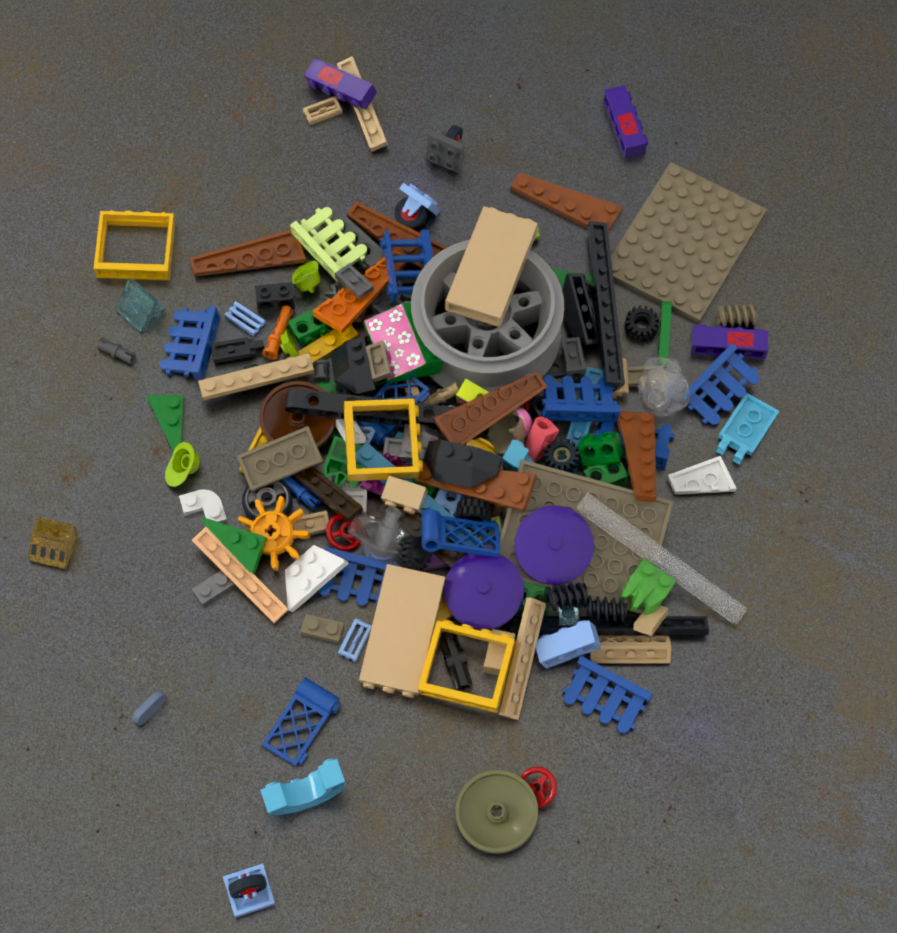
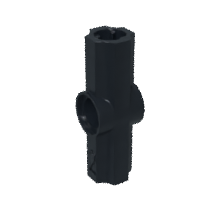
M443 631L439 639L444 650L447 670L451 673L455 689L457 691L467 690L473 684L467 668L468 662L464 649H461L457 634Z

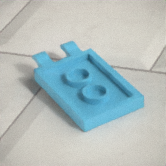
M746 393L719 433L718 438L722 440L716 452L723 456L727 447H731L737 451L733 462L740 465L745 454L752 456L778 416L779 410Z

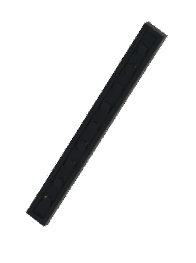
M589 221L587 227L604 385L623 387L625 379L607 223Z
M515 616L509 622L510 633H515L518 636L522 616ZM543 616L539 636L551 635L558 632L561 628H570L580 621L589 620L596 627L598 636H639L647 634L633 630L634 623L639 616H627L625 623H622L621 617H619L617 623H614L613 617H611L609 622H606L605 616H603L601 621H598L597 616H595L593 621H590L589 616ZM666 616L653 635H709L707 616Z

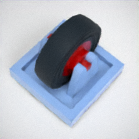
M403 183L399 188L408 197L401 199L395 207L394 215L397 222L411 229H416L425 223L427 209L436 216L441 211L434 199L424 194L411 183L409 186Z
M263 864L223 876L235 918L275 905Z

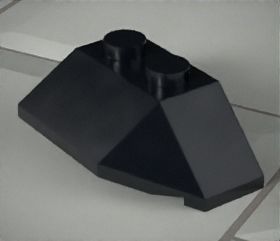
M568 273L562 290L564 296V316L568 332L574 338L579 337L580 342L584 345L600 344L594 287L585 279L586 277L583 273Z
M367 336L345 341L331 353L335 383L353 392L356 396L376 392L375 381L372 379L366 352V346H368Z
M434 440L428 442L424 461L435 481L473 489L498 475L502 456L478 447L445 440Z

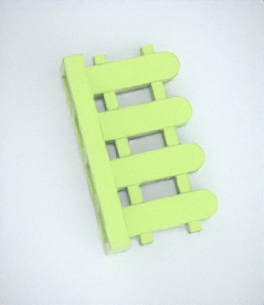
M325 207L322 210L318 208L315 210L316 214L307 221L305 219L301 220V225L297 221L290 224L291 232L331 277L339 283L335 278V272L349 263L353 265L358 260L364 261L367 247L364 244H359L355 247L353 244L356 240L355 234L353 232L345 234L341 232L344 229V223L340 219L333 222L330 220L333 215L331 208ZM323 223L328 225L318 233L315 231ZM337 235L339 239L329 245L327 241ZM347 247L351 250L343 257L338 255Z

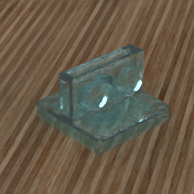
M130 279L127 281L115 310L139 331H144L150 319L163 315L165 308L134 279Z

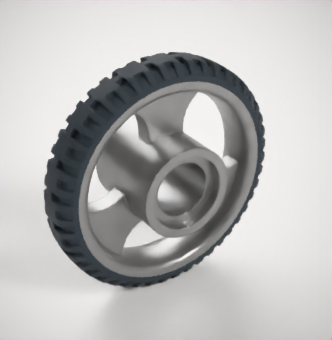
M280 480L272 483L271 485H274L273 489L265 487L260 489L258 493L251 492L249 485L245 488L242 495V505L250 519L254 521L259 516L250 508V503L259 499L263 503L265 511H274L277 497L281 494H285L286 497L282 513L287 516L292 507V493L284 481ZM265 498L272 499L270 502H263Z

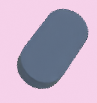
M160 690L154 692L135 711L133 721L138 725L147 722L163 706L167 696Z

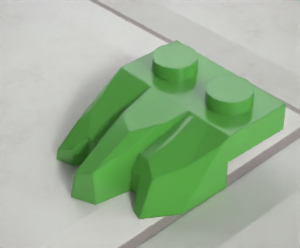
M643 558L623 587L620 598L631 599L630 611L636 612L642 606L644 613L647 615L658 609L676 580Z

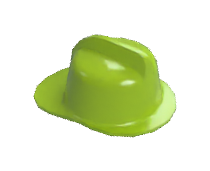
M307 262L293 273L292 284H295L300 291L309 290L311 293H314L315 286L321 282L318 262Z
M182 442L175 448L165 471V480L168 485L172 487L179 486L186 480L188 475L198 470L200 464L199 453L194 451L191 444Z

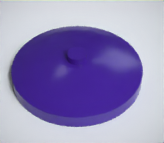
M546 506L533 511L522 521L515 536L514 549L520 567L529 577L547 585H562L575 580L586 570L593 556L594 540L589 525L578 513L562 506Z
M471 553L458 560L450 569L445 580L444 596L450 613L458 622L470 625L475 630H492L504 626L516 616L523 602L524 585L520 572L506 557L499 555L498 558Z

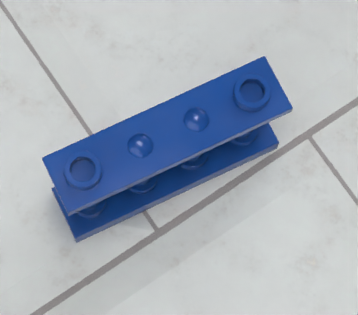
M385 230L384 237L380 239V247L384 249L389 283L387 285V295L391 297V304H395L398 294H412L414 287H397L396 278H417L422 271H395L394 263L419 262L424 268L433 258L429 230H421L420 237H417V239L390 240L389 230ZM391 247L420 248L421 253L419 255H392Z

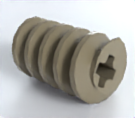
M744 304L740 305V308L737 305H733L732 310L730 305H726L725 309H723L722 305L718 306V326L722 324L726 327L727 323H729L730 327L733 328L735 323H737L738 327H741L742 323H744L745 327L748 328L749 323L752 322L753 328L756 327V306L753 308L752 304H748L746 309Z

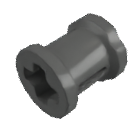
M314 361L315 375L313 376V381L315 383L329 382V361Z

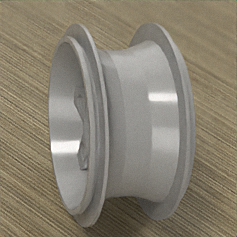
M470 240L456 243L435 255L424 266L417 277L411 297V314L419 337L435 356L444 361L440 374L430 375L433 381L446 388L455 382L461 387L464 380L468 379L486 391L491 392L535 371H538L543 378L557 357L564 315L562 288L550 266L539 255L530 250L515 290L521 293L512 295L500 327L491 324L485 325L483 324L484 322L450 311L436 315L441 301H446ZM538 322L533 338L521 328ZM462 343L468 352L467 354L450 345Z

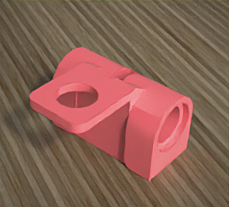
M537 417L524 443V447L529 449L528 456L532 458L533 462L545 458L546 447L548 448L550 442L553 444V440H555L559 429L552 423L553 421L545 417Z

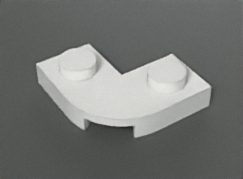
M197 490L179 496L185 516L204 511L205 517L220 523L227 522L222 502L214 492L210 490Z

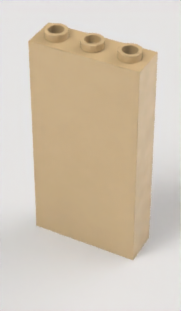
M483 206L446 298L445 310L500 327L537 234L538 223L528 218L517 217L512 213L498 211L493 207Z
M387 564L359 677L363 687L369 689L380 687L383 688V692L394 694V691L402 692V696L414 698V695L419 696L418 686L446 580L444 576Z

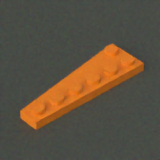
M396 249L392 251V255H404ZM385 257L367 269L363 275L374 286L372 292L359 300L347 288H342L335 297L327 299L312 311L313 316L338 332L343 333L389 285ZM409 262L394 263V270L402 271Z

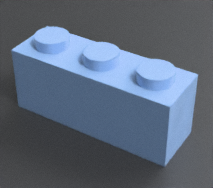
M589 620L580 621L570 628H561L558 632L551 635H543L537 640L536 644L539 662L546 669L601 648L596 627Z

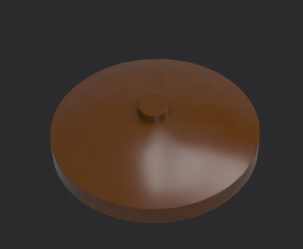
M304 381L287 382L274 388L265 397L259 412L260 427L266 440L271 442L309 426L318 449L325 445L335 430V418L294 414L285 411L286 396L289 389L325 391L315 384ZM312 401V402H310L309 404L312 405V406H315V405H317L318 403L315 402V401Z

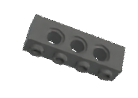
M338 208L332 211L333 215L330 220L333 222L340 219L344 223L342 233L353 232L355 234L356 243L354 246L356 247L359 244L366 245L367 254L369 255H365L364 261H357L362 271L365 272L385 257L384 250ZM323 223L321 225V230H323L328 225L326 223ZM335 235L331 239L335 242L339 237ZM347 247L344 251L347 254L351 250Z

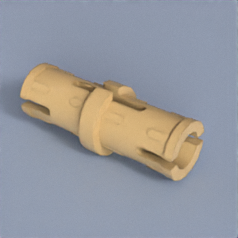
M455 382L446 388L438 389L436 393L426 399L425 404L437 405L446 403L448 399L458 393L460 389L458 383Z

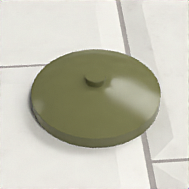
M491 770L476 775L465 784L456 801L455 816L458 828L468 843L483 852L501 854L519 848L531 837L538 821V803L533 790L521 777L508 771Z

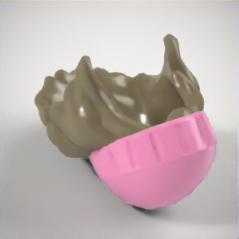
M518 407L490 426L487 437L488 441L495 448V454L503 456L513 439L524 444L525 438L528 436L533 425L532 418L525 409Z

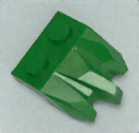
M334 436L323 469L326 478L332 475L336 476L334 484L339 488L348 480L346 442L343 438ZM355 444V453L362 447V445ZM356 461V469L364 468ZM350 481V486L355 488L359 481Z

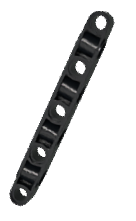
M289 389L286 396L285 411L294 414L344 420V401L388 399ZM312 401H315V402H317L318 404L315 405V406H312V405H310L309 403L312 402ZM415 402V405H418L419 417H416V423L439 430L433 418L454 408ZM388 410L353 412V421L405 427V424H409V411L393 410L395 413L391 415L386 413ZM430 414L433 418L426 419L424 415Z

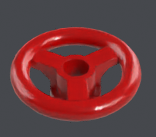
M339 514L333 516L326 526V537L329 543L335 549L341 551H351L357 548L363 538V528L359 520L355 517L351 521L352 523L344 519V523L340 526L339 530L332 532L333 524L340 519H344ZM357 529V538L355 539L353 536L355 535ZM334 538H345L351 545H340Z
M539 766L531 767L523 772L521 778L526 780L533 773H542L539 779L533 783H528L538 797V808H542L550 804L555 798L557 782L554 775L548 769ZM547 779H549L551 784V791L549 796L545 799L544 795H546L549 791V783L547 782ZM537 784H540L541 789L539 791L536 788Z

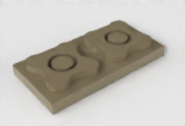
M309 426L237 455L251 492L323 463Z

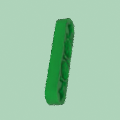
M662 301L657 366L663 365L664 368H667L671 301Z

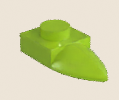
M286 329L284 334L280 336L282 341L280 346L285 354L289 353L291 357H296L299 355L296 343L289 329Z

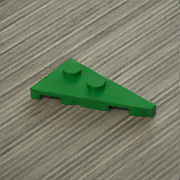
M147 395L148 402L170 444L172 452H174L177 445L182 443L184 395Z

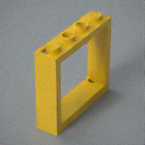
M100 211L94 260L96 278L170 280L175 233L174 213ZM108 225L168 227L164 265L104 263Z
M414 399L344 401L348 481L387 480L388 476L398 479H415L419 477V472L423 471V463L418 457V453H421V441L417 442V435H420V424L416 423V417H419L418 405H415ZM408 410L412 466L356 469L353 412Z
M449 620L436 621L418 686L419 694L498 713L516 645L515 639H512V636L508 634H493L492 631L487 629L475 630L472 626L462 624V626L454 625V622ZM441 631L506 646L493 699L427 683Z

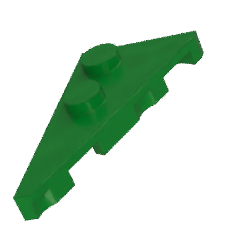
M203 517L202 523L249 572L255 574L267 537Z

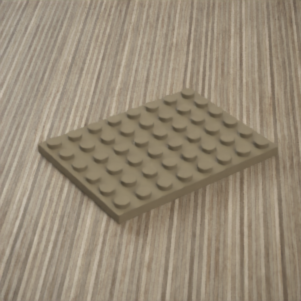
M670 162L611 255L613 280L662 304V301H671L672 310L700 323L765 216L767 209Z
M521 459L518 472L535 473L537 479L525 512L511 508L507 510L500 536V555L509 559L516 566L523 582L552 588L554 585L537 582L522 570L515 555V536L522 521L533 511L546 506L569 508L578 513L589 525L594 540V551L586 570L578 578L565 585L568 586V584L572 583L575 586L578 582L581 584L584 582L587 587L588 596H591L592 601L595 600L596 596H599L600 602L603 601L604 597H607L608 603H610L612 597H614L616 603H618L623 587L643 558L653 565H657L673 501L656 497L655 502L637 501L631 489ZM623 599L624 604L628 601L627 611L640 615L644 611L642 606L636 612L630 611L631 599Z

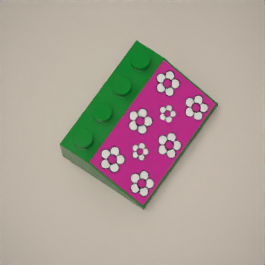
M411 302L402 303L364 320L363 324L371 344L382 340L386 343L393 376L385 378L386 383L440 374L444 361L435 356L419 337L413 323Z

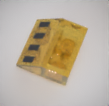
M37 516L31 532L28 560L66 569L78 537L75 525Z

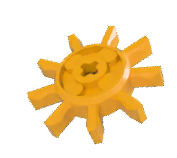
M279 496L274 511H265L263 503L256 499L255 506L260 515L254 521L239 516L238 521L243 526L250 527V532L267 537L262 554L270 555L271 567L274 571H277L279 568V554L287 551L292 558L300 559L297 550L292 548L291 545L294 538L308 539L310 538V533L305 530H294L293 523L301 519L305 513L300 508L287 517L282 513L285 507V499L282 496Z

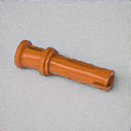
M282 306L274 331L268 336V344L262 351V355L270 360H277L279 357L278 351L281 347L280 344H282L280 336L284 334L288 321L292 316L293 309L291 307Z

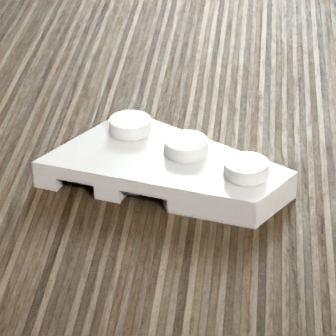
M721 456L667 476L675 495L736 492L737 489Z

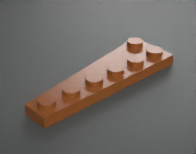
M520 172L510 186V190L587 229L589 221L607 223L609 232L623 210V207Z
M357 201L347 213V217L354 224L379 242L384 237L385 230H389L390 240L417 239L421 234ZM430 238L433 257L448 248ZM391 247L392 251L396 249L404 255H419L421 253L420 248ZM409 262L416 269L422 270L423 265L419 262Z
M291 230L189 258L195 277L306 262L301 243L293 236Z
M535 371L434 417L433 421L447 441L465 444L547 388V385L538 371Z
M621 410L617 424L622 436V445L625 448V458L629 465L628 471L631 476L635 500L655 502L654 414Z
M423 463V471L419 472L416 482L421 485L525 512L537 475L535 473L499 470L496 477L470 489L435 481L426 463Z

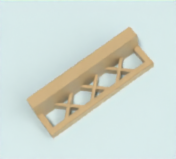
M600 635L598 637L599 641H602L600 642L601 648L590 652V661L594 663H670L671 642L669 635Z

